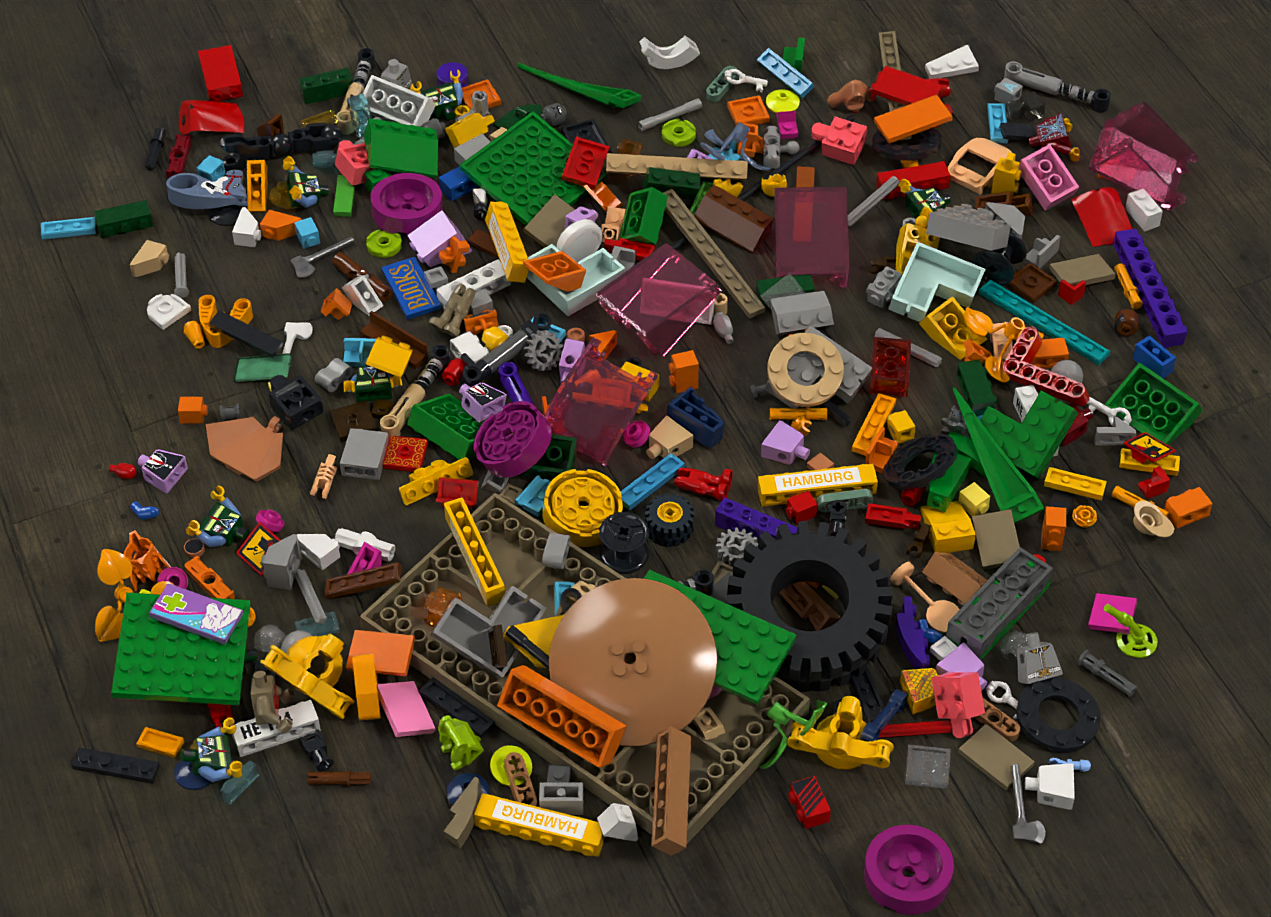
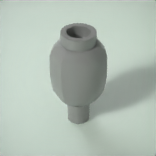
M718 312L713 316L714 328L721 338H725L727 344H731L734 341L732 338V323L727 315H724L723 312Z

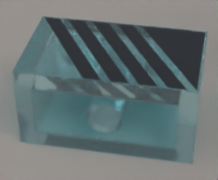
M362 93L347 98L351 122L358 137L363 136L369 118L372 119L370 106Z

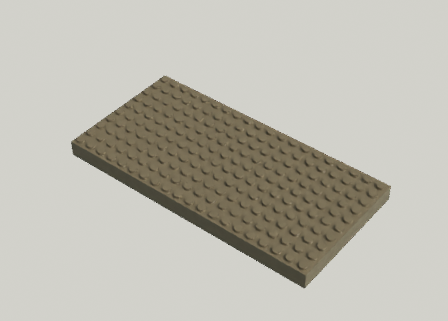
M496 493L490 496L471 514L505 585V593L508 588L514 586L528 595L522 602L526 603L532 598L545 606L547 609L540 620L555 617V581L575 582V584L579 581H584L587 584H593L595 587L611 581L626 579L571 542L563 569L542 566V558L550 532H556ZM452 532L400 579V582L395 583L360 615L362 631L414 635L415 642L410 660L411 666L430 679L436 678L494 720L496 726L550 764L570 766L571 778L577 783H583L584 788L607 804L616 803L629 806L635 824L652 835L655 790L653 793H650L649 786L653 783L656 776L657 743L634 747L619 746L612 763L599 768L497 707L511 669L525 665L551 681L548 668H537L519 651L504 677L499 680L430 635L455 597L488 619L499 604L486 606ZM774 676L758 705L725 690H721L717 696L708 698L703 709L710 706L724 726L725 733L714 739L705 740L693 721L681 730L691 736L687 844L781 743L782 735L773 725L775 721L766 715L772 705L777 701L791 713L804 718L809 713L810 698ZM790 719L785 726L780 724L786 736L791 733L792 723L796 721Z

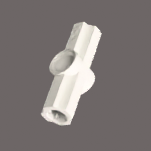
M343 528L338 529L336 532L335 540L339 546L353 550L356 555H358L363 543L367 542L381 551L382 560L389 562L394 557L395 545L376 539L372 533L362 532L359 534Z

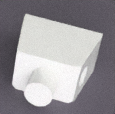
M1074 764L1040 766L1037 778L1025 777V790L1037 791V802L1040 804L1072 810L1074 802Z

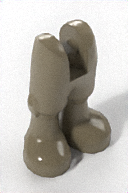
M459 284L447 301L441 317H432L428 323L443 333L446 332L454 338L460 335L461 322L469 312L476 291L473 288L466 290L465 285Z

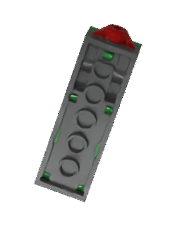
M1019 547L948 622L946 637L957 647L964 642L982 660L1049 588L1053 567L1046 563L1043 556L1039 554L1032 555Z

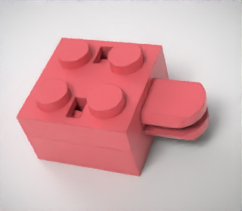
M834 117L830 126L821 123L814 124L812 126V138L822 142L823 156L855 165L867 141V126Z
M343 140L339 143L335 166L351 185L366 183L365 173L376 168L369 167L365 143L353 145L348 140Z
M947 672L931 677L938 718L951 720L952 731L955 737L962 738L973 733L971 718L985 714L978 672Z

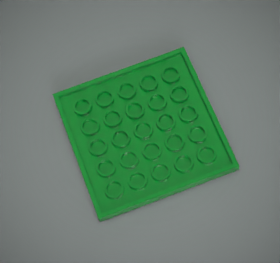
M533 111L459 166V170L485 190L497 202L507 203L511 214L525 226L554 194L571 206L588 193L584 186L561 180L573 144ZM603 169L601 171L597 185L604 181L608 176V173H606Z
M126 592L111 692L112 698L240 705L251 600L211 598L243 610V616L224 645L149 617V612L159 598V594Z

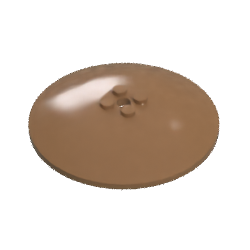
M640 578L620 579L592 589L578 599L566 612L552 639L549 655V673L552 682L627 726L619 746H645L657 743L658 734L671 726L680 731L683 730L701 712L715 683L717 650L707 620L698 607L684 594L671 586L654 580ZM633 653L636 655V661L631 665L626 664V655Z

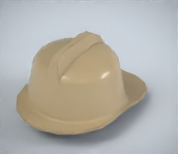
M1139 501L1135 504L1133 522L1138 531L1143 534L1159 537H1169L1173 534V524L1154 504L1148 501Z

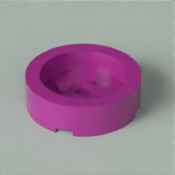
M401 173L386 177L378 182L371 192L373 220L378 227L392 234L401 232L409 235L443 210L441 189L435 181L420 174Z
M526 401L507 404L496 415L492 413L484 421L476 434L474 451L478 460L494 476L508 478L525 472L540 460L550 444L552 428L549 421L532 403Z
M898 825L888 828L879 833L867 849L864 868L866 887L876 902L883 907L885 905L896 910V913L916 915L928 912L943 902L951 887L954 870L953 856L944 840L929 829L916 825ZM906 869L914 873L912 877H905L902 872Z

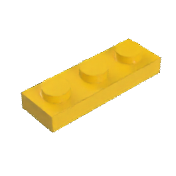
M1122 448L1119 468L1153 472V468L1161 466L1167 475L1178 476L1180 456L1169 455L1154 463L1147 459L1142 464L1132 458L1131 449Z
M1049 467L1044 486L1102 501L1107 481Z

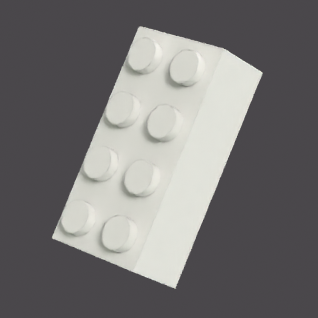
M371 75L357 106L364 112L381 117L385 121L422 127L423 123L429 120L436 104L429 97Z

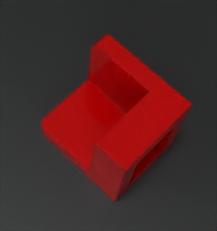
M1062 280L1058 296L1070 305H1073L1084 296L1086 281L1082 280L1076 286H1072L1067 281Z
M1161 466L1153 468L1151 478L1139 482L1138 487L1144 496L1150 499L1168 491L1170 478Z

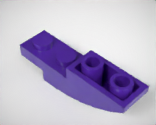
M903 597L902 613H897L896 616L897 637L903 653L914 669H926L930 664L929 654H925V650L928 649V639L924 638L923 629H918V622L914 621L916 605H912V597Z

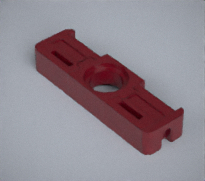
M179 134L175 135L176 144L171 149L169 156L170 165L169 169L166 170L168 178L184 173L192 144L190 135H185L184 137ZM176 155H183L180 158H175Z

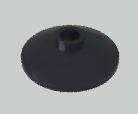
M228 205L211 208L209 212L210 219L220 226L234 225L244 206Z

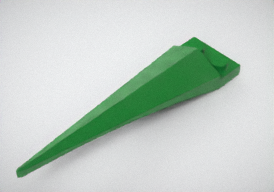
M517 63L518 68L613 109L617 107L625 108L641 100L642 95L628 89L574 81Z
M953 387L954 395L999 511L1011 509L1014 524L1043 511L1044 507L1034 489L1003 452L957 389Z

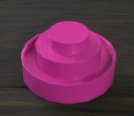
M635 421L627 428L624 441L632 448L645 444L650 434V427L644 421Z
M260 510L256 515L257 522H261L271 532H280L284 527V521L281 519V516L273 510Z
M177 567L164 569L158 577V582H170L183 589H186L188 585L186 573Z

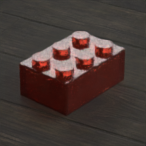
M874 337L870 394L880 393L883 395L908 396L911 340Z

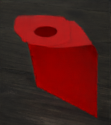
M190 99L183 101L181 104L179 130L183 135L191 131L244 133V118L236 103ZM185 115V116H186V121H185V124L182 125V119H183V116Z
M1098 188L1071 199L1092 247L1113 244L1115 232L1132 229L1120 196L1114 188Z

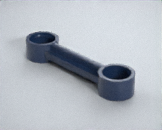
M895 689L888 704L875 720L866 724L860 740L866 742L877 741L881 731L893 716L903 710L909 695Z

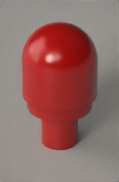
M119 463L118 466L111 464L109 467V472L116 473L119 478L133 479L137 474V470L132 464Z

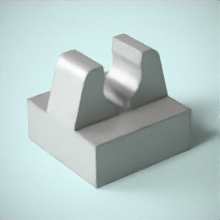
M441 266L424 272L431 289L435 288L436 290L448 283V277Z

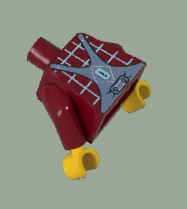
M1061 113L1054 117H1047L1042 123L1037 124L1038 135L1028 138L1032 148L1039 145L1043 148L1050 144L1056 153L1067 156L1070 154L1069 158L1074 162H1077L1080 158L1079 148L1075 147L1071 150L1072 145L1068 132L1071 131L1072 124L1068 118L1063 119Z

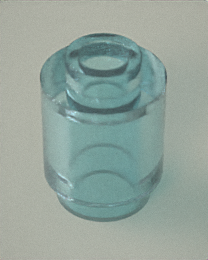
M334 150L317 151V153H313V166L318 167V169L335 168L337 154H334Z

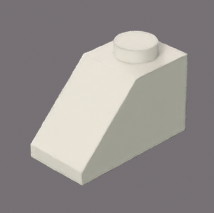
M242 207L232 231L234 245L255 247L257 241L261 239V230H259L258 222L247 208Z
M364 275L354 278L341 287L352 304L368 316H370L369 312H375L383 306Z
M297 534L300 552L321 570H324L340 558V546L335 539H330L326 534Z
M612 803L597 818L603 836L635 842L638 840L636 824L629 806Z

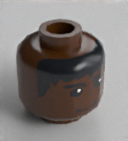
M1123 309L1116 313L1114 318L1116 333L1121 336H1131L1137 332L1139 320L1136 312L1130 309Z

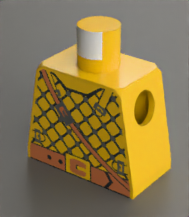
M933 668L901 671L900 684L903 692L909 695L907 702L912 714L936 706L931 677L937 676V673Z

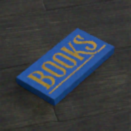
M415 257L381 267V271L389 287L393 289V294L407 320L441 309V304L427 282L424 272Z

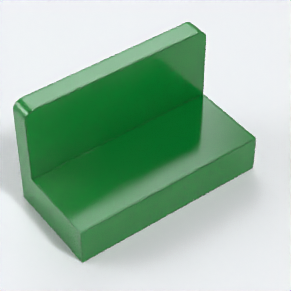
M798 38L797 48L784 47L783 60L799 73L802 70L805 38Z

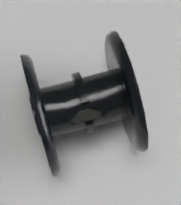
M1010 231L1007 247L977 252L972 258V264L985 269L982 280L985 282L992 280L1003 286L1013 280L1014 269L1012 264H1018L1026 258L1027 248L1023 240Z
M618 512L609 515L603 520L599 528V537L603 543L600 549V560L602 563L619 574H630L640 570L646 564L649 557L648 548L645 544L648 537V526L645 521L638 515L630 512Z

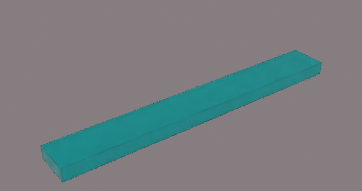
M989 280L979 289L980 295L1051 338H1064L1068 348L1099 366L1109 356L1110 351L994 281Z

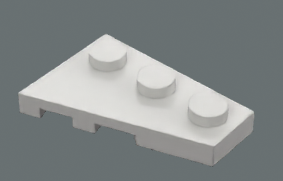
M968 45L925 64V70L930 79L977 72L979 69Z

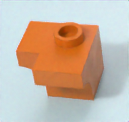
M742 123L750 128L746 135L748 140L744 149L745 154L748 157H754L755 153L763 154L764 138L758 135V125ZM743 141L737 143L738 155H740Z

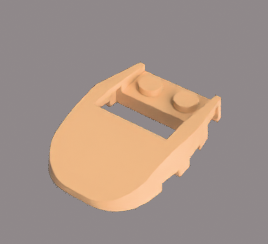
M974 138L956 152L948 166V171L951 175V181L981 195L984 187L990 188L992 186L996 165L984 177L959 165L958 161L969 151L997 165L1000 157L1006 159L1008 153L1012 152L991 140Z

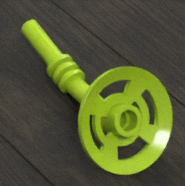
M1109 604L1104 606L1105 612L1115 617L1117 622L1130 629V634L1117 633L1116 637L1117 646L1124 654L1133 658H1145L1155 652L1158 641L1155 633L1150 628L1142 624H1136L1133 621V617L1126 612H1120ZM1147 633L1152 637V644L1148 642ZM1122 634L1127 635L1129 642L1127 645L1123 643ZM1133 648H1134V649H1143V648H1146V650H1144V651H1135V650H1133Z

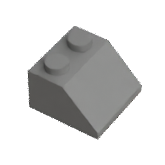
M296 534L269 546L266 555L262 556L261 566L264 567V578L267 581L268 587L285 590L292 589L295 580L294 574L297 572L301 562V553Z

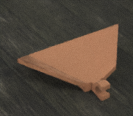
M274 416L267 428L263 427L254 417L206 424L210 456L225 464L227 469L240 476L243 474L254 481L263 479L281 468L283 433H277L282 428V425L279 424L281 419Z

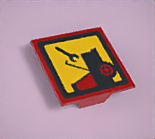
M1146 432L1123 443L1131 449L1132 458L1142 464L1147 459L1154 463L1176 452L1175 449Z
M259 522L236 554L262 576L264 574V567L261 566L262 556L266 555L269 546L281 540Z

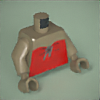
M264 671L254 673L251 685V699L256 725L276 724L281 733L288 732L292 729L293 723L287 717L282 721L279 720V698L284 704L289 703L295 699L292 696L295 693L294 690L288 688L282 691L281 687L275 684L274 677L271 675L266 676Z

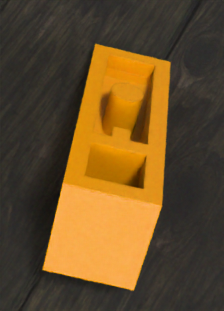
M247 160L249 212H266L268 182L265 160Z

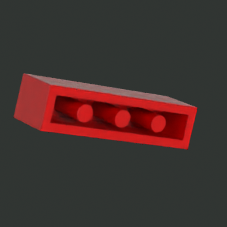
M942 161L877 173L876 187L879 189L892 176H895L900 182L902 179L908 180L911 186L916 189L934 188L935 190L949 188L951 175L945 162ZM897 186L882 200L907 196V194L902 193L901 187Z

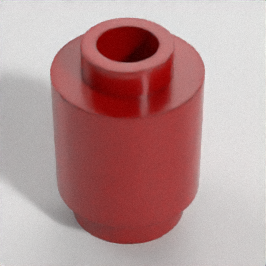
M455 358L451 360L442 373V378L447 385L455 386L461 380L463 369L467 366L462 359Z
M927 486L903 489L901 493L902 502L907 506H914L920 501Z

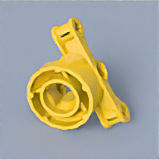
M332 634L327 636H306L295 641L288 648L287 653L271 645V650L266 658L260 661V664L274 672L290 683L295 689L304 693L341 719H344V713L350 704L353 705L355 702L346 694L333 688L342 673V657L340 652L343 649L344 643ZM320 653L324 657L325 668L321 674L315 676L308 672L307 669L310 668L312 659Z
M852 696L843 697L842 702H839L836 714L826 717L819 723L816 730L811 728L804 736H800V733L805 726L798 722H793L791 726L792 734L787 740L789 747L816 753L818 758L826 765L836 769L847 770L859 767L862 764L887 768L890 765V753L894 749V745L887 740L881 739L870 742L860 740L866 723L862 720L860 701Z

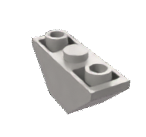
M986 203L985 209L988 210V213L994 214L993 221L994 219L1005 221V224L1011 225L1010 231L1022 239L1025 216L1013 205Z

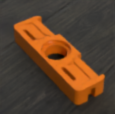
M199 556L185 563L186 573L212 598H235L234 590L231 591L223 583L219 575L201 562ZM208 578L215 579L211 584L204 583Z

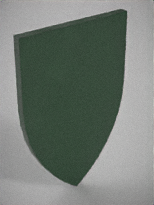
M541 105L518 106L496 121L494 126L498 129L503 127L508 130L532 111L541 117Z

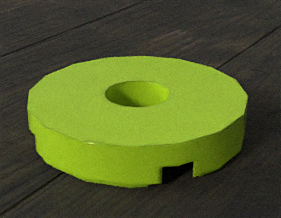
M679 119L668 121L662 129V139L664 142L675 147L689 145L696 137V128L687 120L679 121Z
M380 229L375 230L367 237V250L371 255L378 258L392 257L401 250V236L397 232L392 234L380 231Z

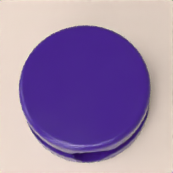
M456 62L443 64L437 70L438 86L449 82L454 84V81L450 79V72L452 71V75L457 77V69L460 71L459 83H461L462 87L467 86V68Z

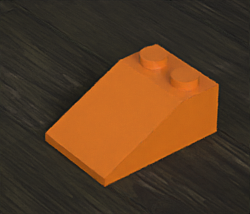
M563 251L523 261V265L546 284L567 292L581 288L587 271Z

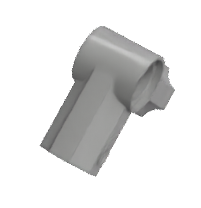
M484 91L474 92L470 112L456 118L455 122L472 113H480L483 117L491 115L488 111L487 94Z

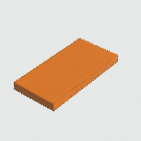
M937 95L874 117L875 124L888 143L952 120L951 113Z

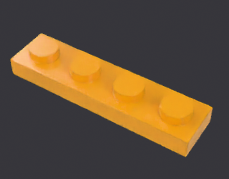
M878 393L852 445V452L866 456V452L881 427H885L888 415H891L896 404V398Z

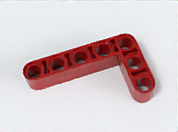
M1026 327L1021 332L1003 364V369L1009 379L1024 386L1034 385L1037 391H1043L1048 395L1077 406L1087 404L1090 397L1082 383L1031 364L1042 345V339L1036 328Z

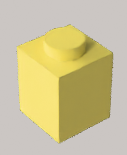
M975 482L960 491L959 503L971 516L984 514L989 509L990 496Z

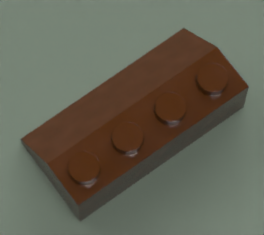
M713 185L704 195L694 214V217L701 225L751 254L771 233L774 220L771 216L716 185Z

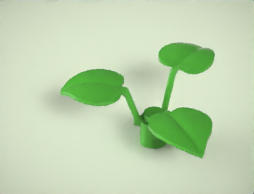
M817 700L811 719L806 720L791 713L776 701L766 715L775 721L773 725L782 735V741L772 757L765 764L758 767L765 769L773 765L788 744V737L780 724L785 726L792 719L805 726L800 733V736H804L821 716L827 703Z

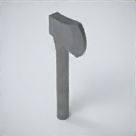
M349 237L312 255L305 257L299 255L291 259V265L296 272L297 278L302 279L311 276L315 272V267L311 263L354 244L353 237Z
M1012 764L1011 773L1016 808V825L1012 826L1013 841L1041 845L1045 838V828L1039 820L1027 823L1020 768L1018 764Z

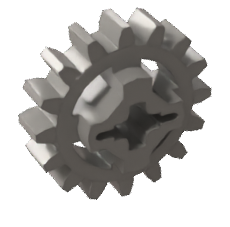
M548 330L537 331V334H531L532 340H526L529 346L524 347V349L528 350L525 357L530 358L527 363L533 364L532 368L544 371L551 370V367H557L556 361L560 362L561 358L559 355H562L560 348L564 346L558 343L561 338H555L556 333H551Z
M735 528V532L728 529L727 534L722 532L721 538H717V557L722 558L723 563L728 561L729 566H732L737 558L743 560L744 549L750 542L758 547L757 537H753L752 532L746 534V529H743L742 532H739L738 528Z

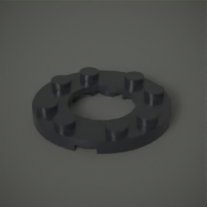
M930 128L912 135L913 137L918 135V138L923 140L920 144L901 146L888 143L881 131L877 130L872 137V148L877 154L882 153L888 159L901 161L926 158L931 152L937 153L942 147V136L937 129Z
M929 434L916 438L900 447L890 456V463L885 464L883 469L884 477L888 484L896 489L923 488L929 482L946 474V471L956 460L958 448L953 438L946 434H939L938 437ZM927 452H936L938 454L934 458L935 462L933 464L929 463L928 468L924 470L918 469V473L904 471L906 465L916 456Z
M1058 677L1029 684L1021 693L1016 706L1017 721L1023 733L1033 743L1036 744L1038 742L1048 747L1047 750L1054 752H1074L1086 747L1092 742L1100 726V710L1092 695L1080 685ZM1057 697L1067 703H1072L1073 707L1078 711V723L1067 730L1051 728L1041 719L1038 710L1039 705L1048 698L1056 699Z

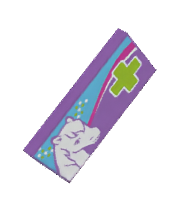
M170 583L166 585L149 612V617L224 645L243 616V610Z

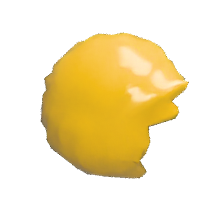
M779 174L770 175L768 180L762 178L761 186L763 192L770 197L782 196L787 188L785 175L783 177Z
M719 178L714 179L713 185L718 186L735 197L739 196L743 188L740 182L732 185L730 179L722 181Z

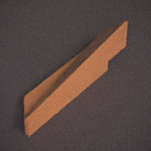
M805 581L791 584L779 592L801 618L806 619L808 617L817 631L829 628L841 619Z

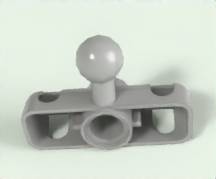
M776 126L767 127L764 131L763 166L771 168L780 167V153L788 152L794 155L799 151V144L796 141H790L787 145L780 146V130Z

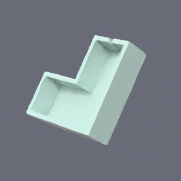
M917 242L892 297L889 310L903 316L907 313L908 318L921 322L925 318L935 295L946 300L953 296L959 305L966 308L967 306L970 307L985 269Z
M551 244L531 255L528 259L556 253L560 250ZM604 248L577 262L587 270L580 289L567 292L548 285L530 270L528 271L527 278L567 316H570L626 283L625 267L616 259L613 260V256Z

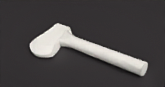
M286 322L284 335H287L281 357H289L295 338L306 340L311 336L313 329L310 323Z

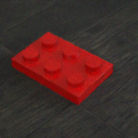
M576 136L561 180L581 186L587 185L595 190L610 146Z

